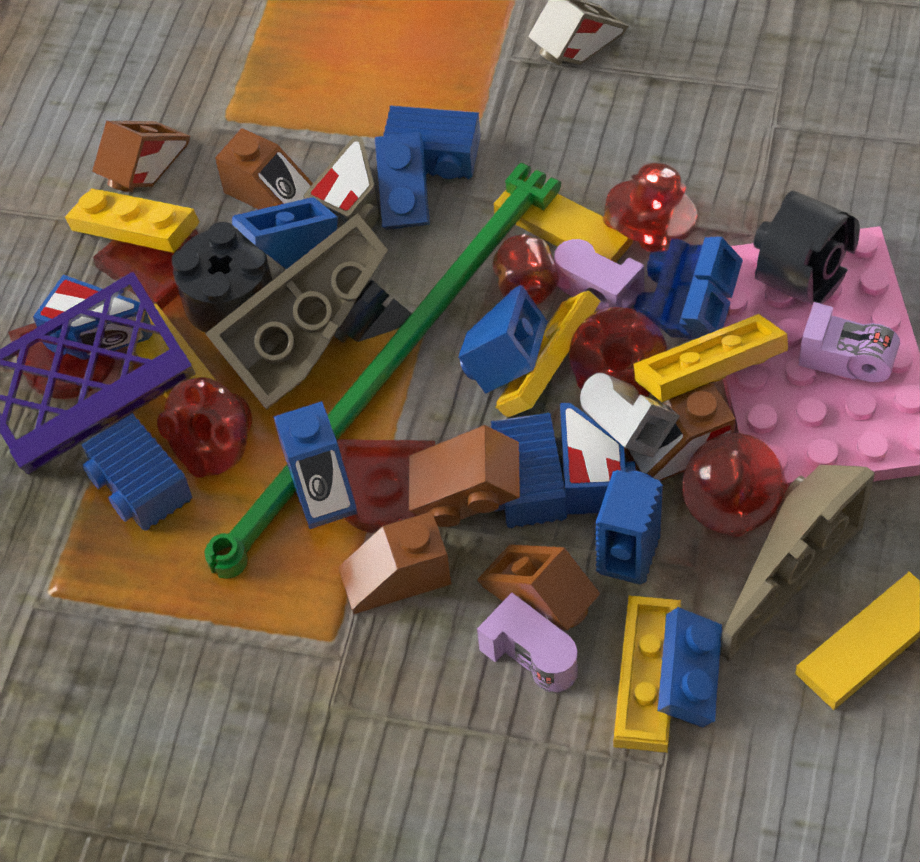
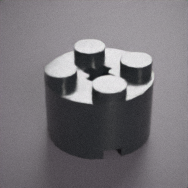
M794 190L790 191L784 198L781 208L772 222L764 221L755 234L753 245L756 249L760 250L755 279L812 305L813 302L820 304L826 302L837 290L848 271L847 268L840 266L846 251L855 254L860 235L858 219L847 212Z
M228 222L213 224L208 231L202 232L187 241L172 257L173 274L185 314L193 326L205 333L273 281L267 255Z

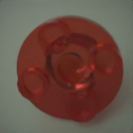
M657 162L645 164L639 169L638 174L631 175L634 180L619 183L609 191L604 207L603 222L609 228L616 229L624 236L638 241L640 246L647 251H664L667 245L675 244L688 238L695 228L697 220L696 207L685 195L686 186L681 184L682 179L678 171L667 164Z
M609 307L592 313L582 321L572 337L569 358L580 390H582L584 383L589 377L596 373H604L633 385L638 391V395L649 397L651 393L635 381L634 364L667 351V345L659 328L645 315L629 308Z
M196 377L183 381L172 389L166 399L164 412L160 413L157 418V427L161 436L168 440L173 452L188 468L189 472L197 478L221 474L239 463L246 449L247 433L252 426L253 417L250 406L243 397L231 393L216 380Z
M743 433L723 434L704 443L690 458L683 476V496L691 514L708 529L733 537L742 536L767 522L778 509L782 497L787 490V481L784 476L783 467L774 451L760 439Z

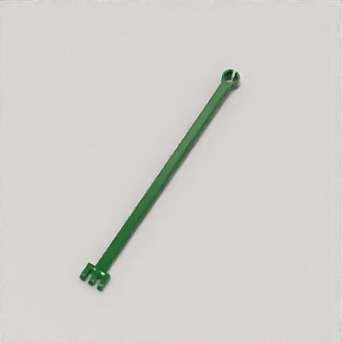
M520 163L505 180L506 192L511 195L327 415L337 441L530 206L534 205L545 210L559 193L561 181L551 177L545 183L546 174L539 170H535L530 176L531 167L524 163ZM287 464L230 533L218 534L206 545L204 551L205 560L211 572H217L219 578H234L243 572L248 563L247 552L252 544L296 492ZM232 548L228 554L223 556L217 555L216 557V554L222 549Z

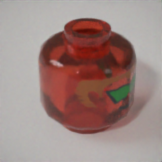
M526 234L512 236L503 242L493 257L492 267L503 297H506L514 288L522 285L534 303L538 305L551 295L558 286L559 273L549 245L538 237Z

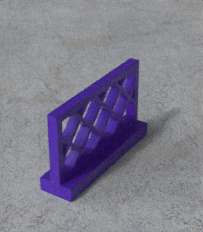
M134 271L0 349V367L14 370L8 396L0 395V402L5 403L3 414L0 412V434L8 445L10 453L19 468L26 474H30L196 375L191 363L178 345ZM132 288L140 300L136 320L133 321L109 315L113 299ZM104 304L102 313L93 311ZM145 312L148 313L154 325L143 323ZM81 317L99 320L93 346L67 340L72 322ZM107 322L133 328L127 354L101 348ZM61 329L59 338L50 336ZM141 330L161 335L169 348L168 351L152 360L134 356ZM40 341L57 345L50 371L25 365L29 347ZM65 347L91 353L84 379L58 373ZM19 354L17 363L7 361ZM99 355L125 361L119 380L110 385L92 381ZM132 363L142 365L130 372ZM23 372L48 378L41 404L16 398ZM56 380L82 386L78 403L68 410L49 406ZM90 388L100 390L88 397ZM13 406L39 411L35 429L16 439L8 425ZM47 413L58 415L45 423Z

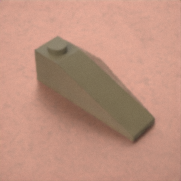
M357 213L205 333L266 410L307 378L388 254V249Z
M820 464L806 478L799 476L790 484L783 496L784 503L723 630L721 655L729 661L863 528L875 475L872 470L862 466Z

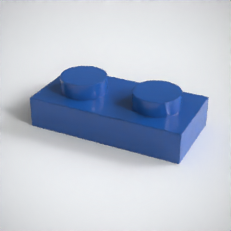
M420 132L375 137L382 227L388 230L430 225L422 134Z
M680 607L666 614L658 700L659 712L702 728L715 721L722 624Z

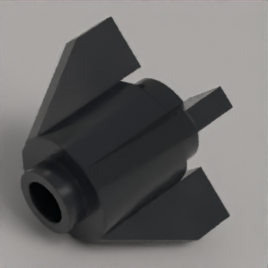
M371 279L334 336L342 343H345L349 337L356 342H360L399 329L412 313L394 298L385 307L383 303L390 295Z

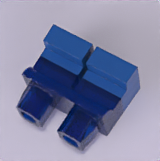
M705 237L702 245H690L683 240L671 238L668 250L650 253L646 266L647 275L658 284L655 292H642L637 295L633 308L634 313L644 323L660 326L670 337L697 339L722 329L731 303L727 298H732L743 259L723 237Z

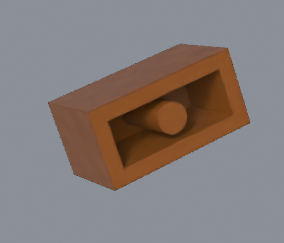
M486 425L409 456V511L417 515L432 512L438 527L456 526L462 519L478 513L493 512L499 508V505L520 498L519 442Z

